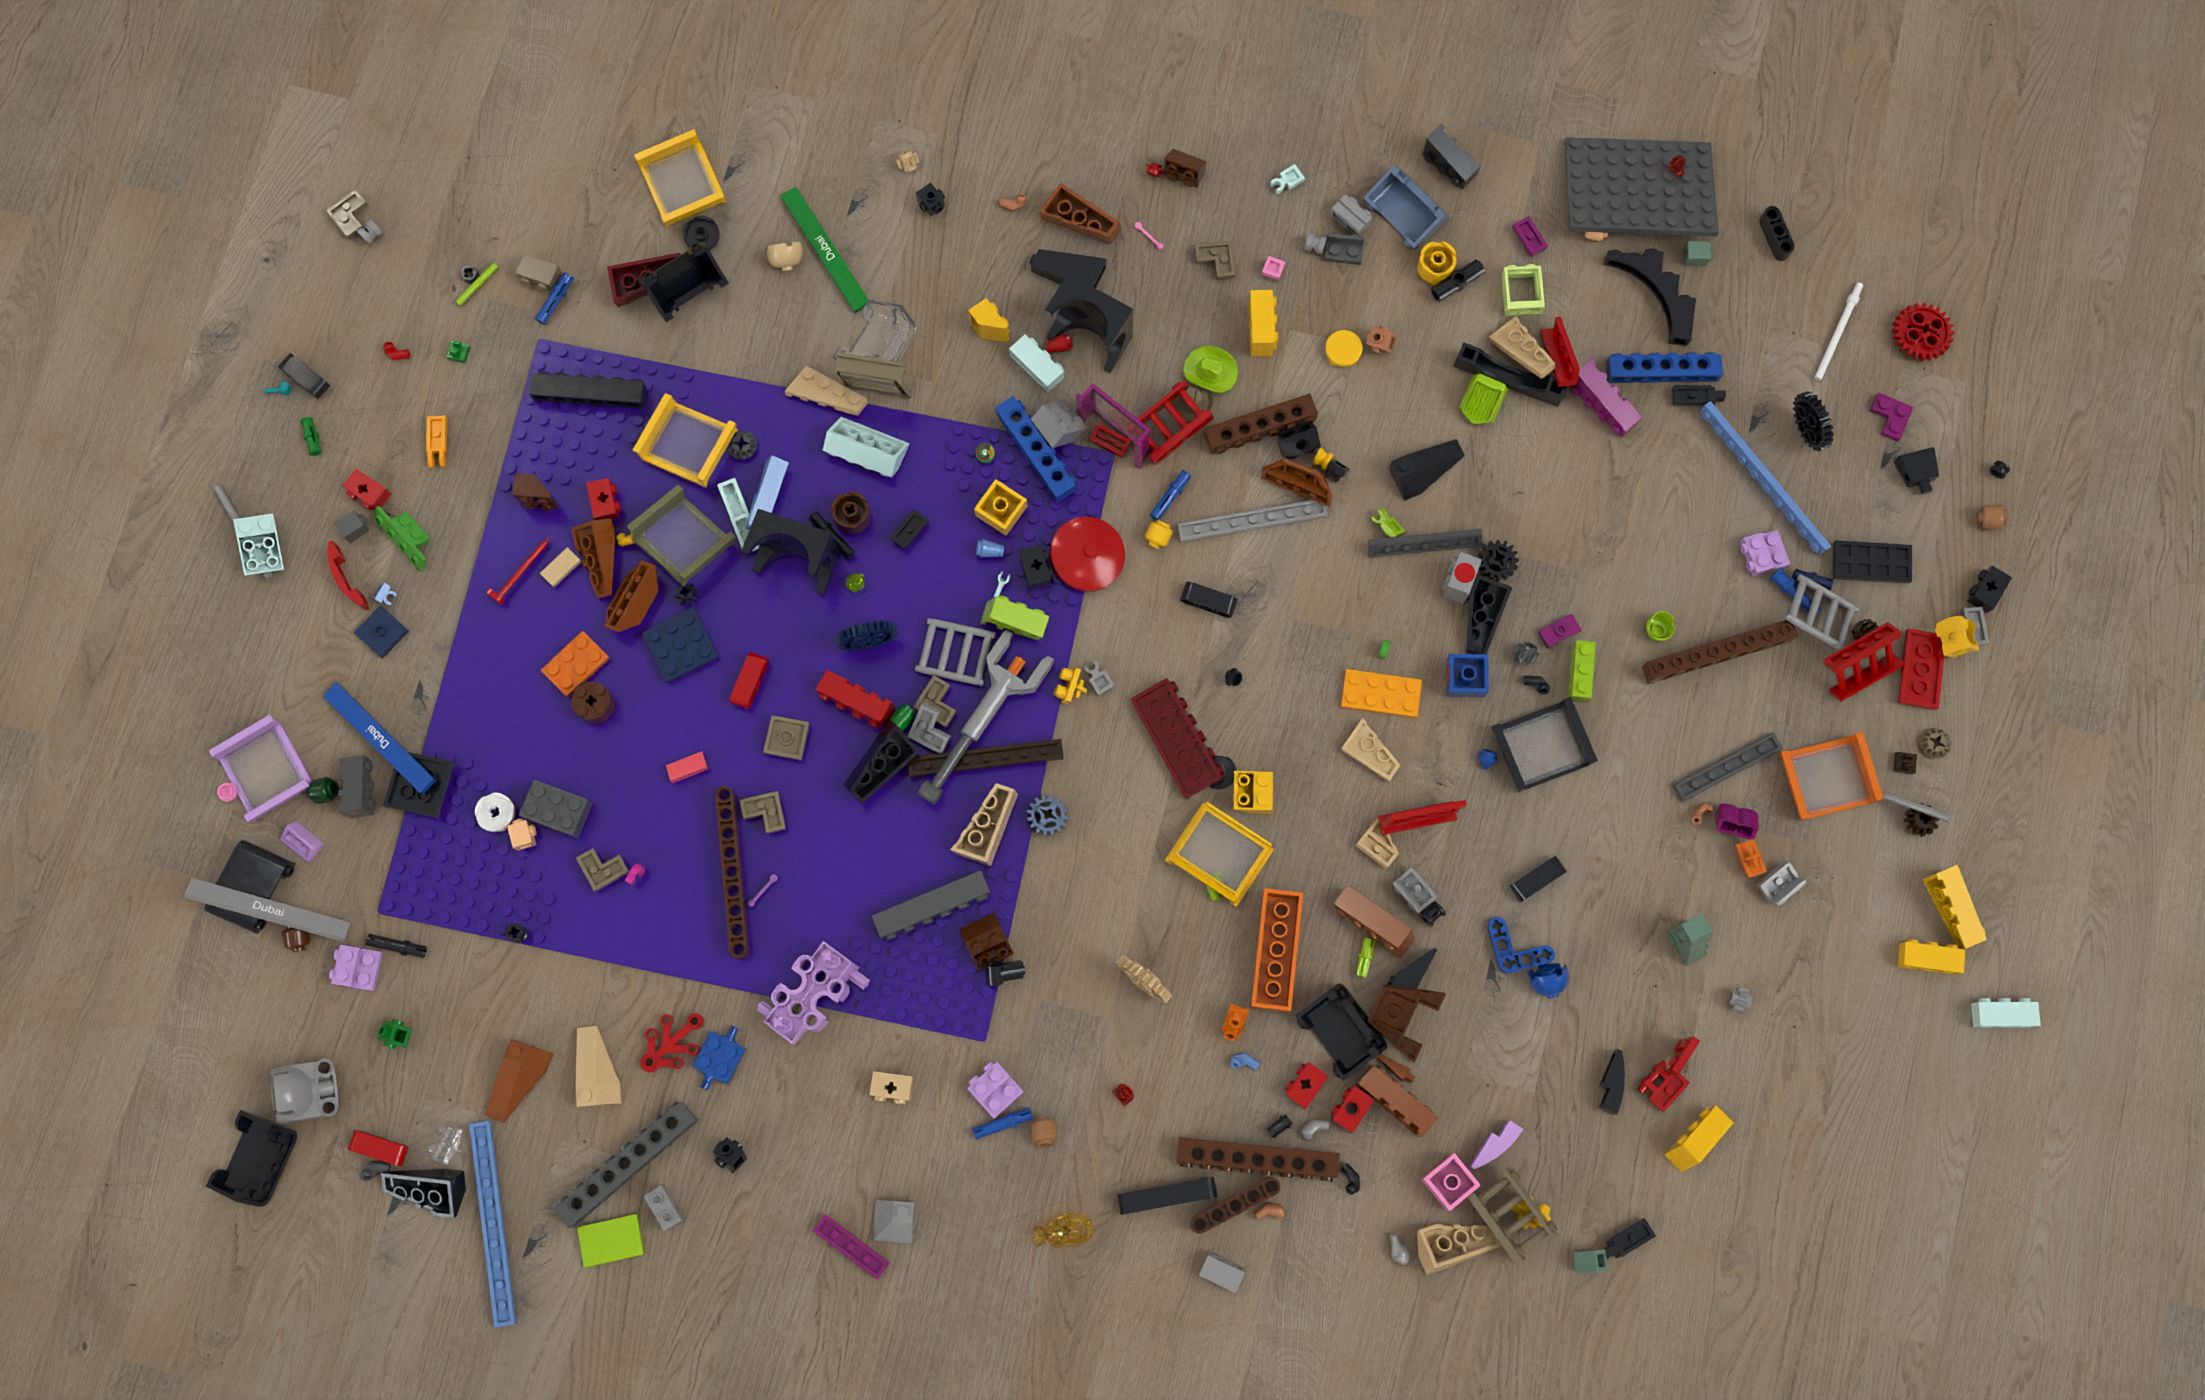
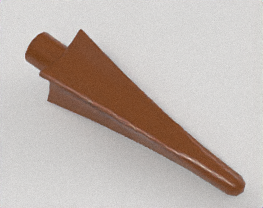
M1383 1054L1377 1056L1402 1082L1406 1079L1412 1083L1415 1076L1409 1073L1410 1068Z

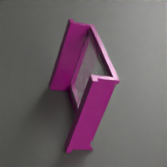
M1092 383L1082 395L1079 393L1076 395L1077 415L1081 417L1084 423L1095 412L1123 436L1130 439L1135 444L1134 465L1141 469L1142 461L1151 452L1149 449V432L1151 429Z

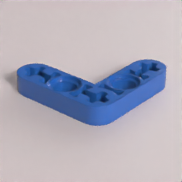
M1494 917L1488 922V933L1497 965L1501 972H1517L1545 965L1554 960L1555 952L1549 946H1541L1514 953L1505 921L1500 917ZM1494 921L1497 924H1501L1502 927L1499 928V933H1504L1505 936L1494 938V935L1498 934L1496 928H1492ZM1498 940L1506 941V950L1501 951L1497 948ZM1543 950H1545L1546 953H1550V956L1547 957L1548 960H1546L1545 957L1538 958L1537 961L1539 963H1536V956L1533 953L1534 951L1536 952V955L1542 954ZM1523 954H1528L1531 957L1530 965L1522 963L1521 957ZM1514 956H1517V963L1520 968H1517V964L1511 965L1510 970L1507 967H1503L1502 964L1505 962V959L1511 962L1515 961Z

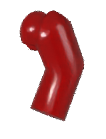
M385 342L383 345L385 354L392 360L410 359L411 357L409 349L398 350L392 342Z

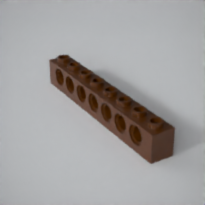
M1784 620L1647 661L1642 666V670L1647 683L1652 684L1792 642L1798 637L1795 626L1789 621Z
M1181 1137L1178 1139L1177 1162L1181 1163L1180 1167L1192 1168L1193 1164H1200V1169L1212 1170L1213 1166H1220V1171L1232 1172L1233 1168H1240L1241 1173L1252 1174L1253 1170H1260L1261 1175L1273 1176V1172H1280L1281 1177L1293 1178V1174H1301V1179L1313 1180V1176H1321V1181L1333 1182V1178H1338L1340 1153ZM1200 1148L1203 1151V1157L1200 1160L1193 1158V1149ZM1220 1150L1223 1153V1159L1220 1162L1213 1160V1151ZM1235 1152H1240L1243 1155V1161L1240 1164H1236L1232 1160V1155ZM1255 1154H1260L1263 1157V1163L1260 1166H1256L1252 1162V1157ZM1275 1156H1280L1283 1159V1165L1280 1168H1276L1272 1164V1159ZM1295 1158H1300L1303 1161V1166L1299 1170L1295 1169L1292 1165ZM1315 1160H1320L1323 1164V1168L1319 1172L1315 1171L1312 1167Z

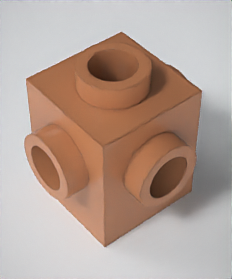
M1372 327L1371 331L1367 333L1366 344L1371 348L1370 351L1381 354V352L1391 354L1397 336L1389 332L1390 329L1387 327Z

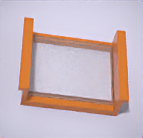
M1863 732L1793 751H1783L1778 754L1782 760L1799 821L1871 804L1884 799Z

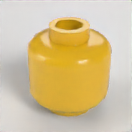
M1159 520L1151 522L1145 534V538L1149 541L1148 545L1157 549L1159 546L1166 547L1173 533L1170 529L1171 526Z

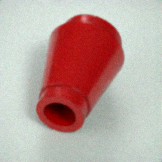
M1063 333L1045 343V347L1048 353L1065 352L1073 348V343L1070 335Z

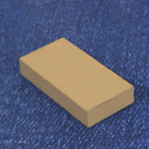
M567 547L540 574L553 587H556L582 561Z

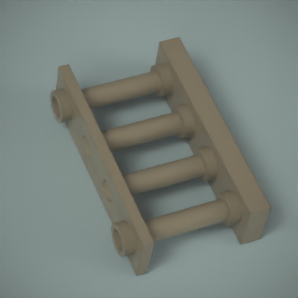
M1508 1167L1503 1170L1506 1177L1484 1193L1474 1191L1467 1198L1514 1263L1518 1265L1526 1259L1524 1256L1526 1254L1525 1251L1547 1235L1552 1240L1557 1237L1558 1233L1556 1231H1558V1228L1553 1221L1547 1220L1519 1182L1520 1176L1518 1173ZM1511 1183L1518 1194L1498 1209L1491 1210L1487 1205L1488 1200ZM1524 1200L1531 1211L1509 1227H1503L1499 1221L1500 1217ZM1537 1218L1544 1228L1522 1244H1516L1512 1239L1513 1234L1531 1220Z

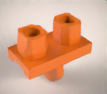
M1755 839L1734 845L1747 879L1767 872Z
M1230 1004L1221 1029L1225 1039L1235 1041L1236 1037L1240 1038L1249 1009H1242L1241 1006Z

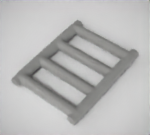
M1800 574L1797 578L1799 584L1790 611L1785 615L1784 619L1837 650L1845 647L1854 613L1858 612L1859 607ZM1807 586L1813 589L1815 593L1806 621L1804 622L1796 616ZM1823 595L1830 599L1831 603L1822 631L1813 627V623ZM1839 604L1846 608L1847 612L1837 641L1829 636V632Z
M928 618L927 625L929 626L919 665H916L915 672L983 686L984 679L982 677L986 665V657L989 653L991 640L994 639L996 633ZM936 627L947 629L938 669L926 667ZM955 631L966 633L956 673L945 671ZM973 635L984 637L975 677L964 675Z

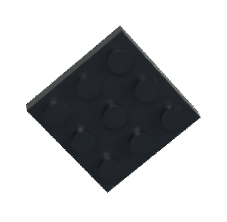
M410 753L436 781L424 794H421L394 768L383 806L438 819L455 763L449 760Z

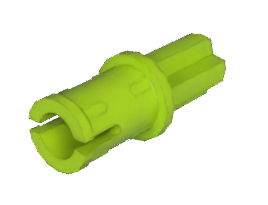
M1364 938L1361 953L1358 954L1359 961L1355 972L1356 976L1360 978L1367 977L1370 961H1373L1372 954L1376 944L1375 940L1372 941L1370 938Z

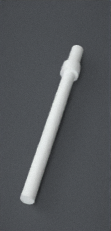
M1856 283L1852 294L1847 298L1846 308L1814 377L1817 381L1822 380L1852 310L1859 302V295L1864 286L1862 283Z

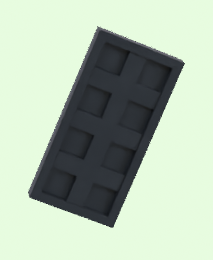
M1835 540L1833 542L1834 579L1911 583L1912 545Z

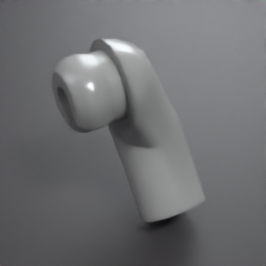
M1310 1120L1302 1128L1303 1139L1311 1140L1313 1138L1312 1135L1317 1130L1328 1131L1329 1121Z

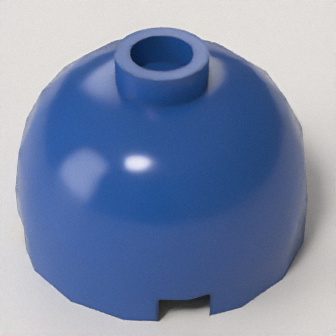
M1560 963L1538 966V971L1533 972V969L1528 972L1532 989L1540 995L1547 996V998L1558 997V993H1561L1569 982L1568 970L1565 964L1563 967H1561Z

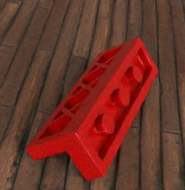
M1555 317L1554 327L1541 329L1540 338L1545 352L1555 363L1553 374L1558 387L1577 385L1580 368L1562 318Z

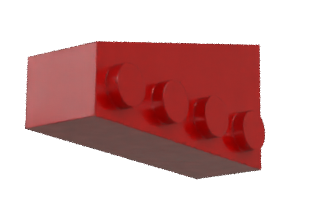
M826 670L815 689L819 694L818 697L826 702L831 700L835 703L834 706L842 711H845V709L851 711V715L859 720L862 718L869 721L868 724L875 729L879 727L883 729L888 722V718L895 711L892 701L885 699L883 702V699L874 692L867 694L863 687L857 684L850 685V681Z

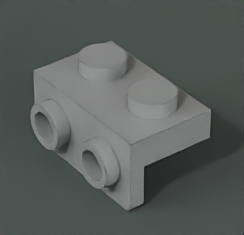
M1784 860L1756 885L1767 902L1779 906L1784 904L1792 894L1801 890L1802 886L1806 884V880L1798 876L1789 861Z
M1414 866L1392 883L1395 886V892L1399 896H1403L1408 901V907L1417 913L1421 912L1439 896Z

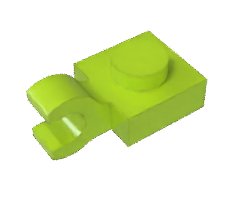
M1383 508L1377 511L1381 518L1377 515L1371 517L1375 523L1381 524L1380 527L1389 538L1399 537L1405 532L1394 517L1390 518Z

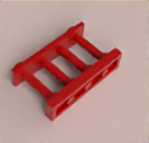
M1185 380L1182 383H1176L1172 387L1171 392L1137 418L1143 424L1151 419L1166 438V442L1160 447L1149 436V448L1151 449L1149 457L1155 465L1214 419L1208 409L1205 411L1201 410L1185 391L1189 388ZM1179 395L1195 414V419L1190 423L1184 420L1171 403ZM1164 407L1181 427L1177 434H1172L1156 415ZM1132 421L1126 427L1131 434L1136 431L1141 436L1144 433Z
M1887 622L1824 658V665L1836 673L1838 685L1829 689V693L1842 702L1903 667L1905 662L1893 653L1892 642L1901 637V631ZM1884 647L1886 657L1877 661L1876 651ZM1868 656L1870 666L1861 671L1860 660ZM1852 666L1854 675L1845 680L1844 670Z

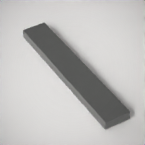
M1482 529L1371 539L1368 540V556L1379 557L1480 547L1483 533Z
M1773 732L1672 785L1681 802H1684L1781 751L1783 747Z

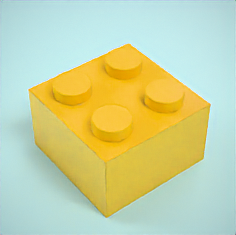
M995 479L974 508L975 516L1007 536L1027 508V499Z

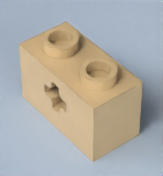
M873 1071L869 1095L874 1096L875 1101L886 1102V1098L894 1099L893 1103L905 1105L906 1101H911L914 1077ZM891 1083L897 1087L896 1091H892V1094L887 1090V1086H891Z

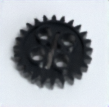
M1807 391L1798 394L1793 402L1795 406L1793 407L1795 411L1793 416L1797 420L1795 423L1798 424V431L1801 432V437L1805 438V443H1809V447H1813L1814 451L1817 450L1819 452L1830 448L1829 446H1832L1831 442L1834 441L1832 438L1834 433L1831 431L1834 427L1830 425L1832 419L1828 416L1829 412L1825 410L1826 406H1822V400H1818V396L1814 395L1813 392Z

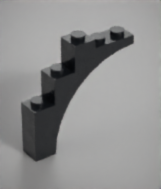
M1654 248L1645 249L1643 255L1638 253H1622L1619 250L1607 251L1603 265L1615 267L1633 275L1643 282L1660 302L1669 330L1668 344L1687 346L1692 340L1696 298H1692L1689 295L1678 296L1680 275L1673 272H1662L1664 252Z

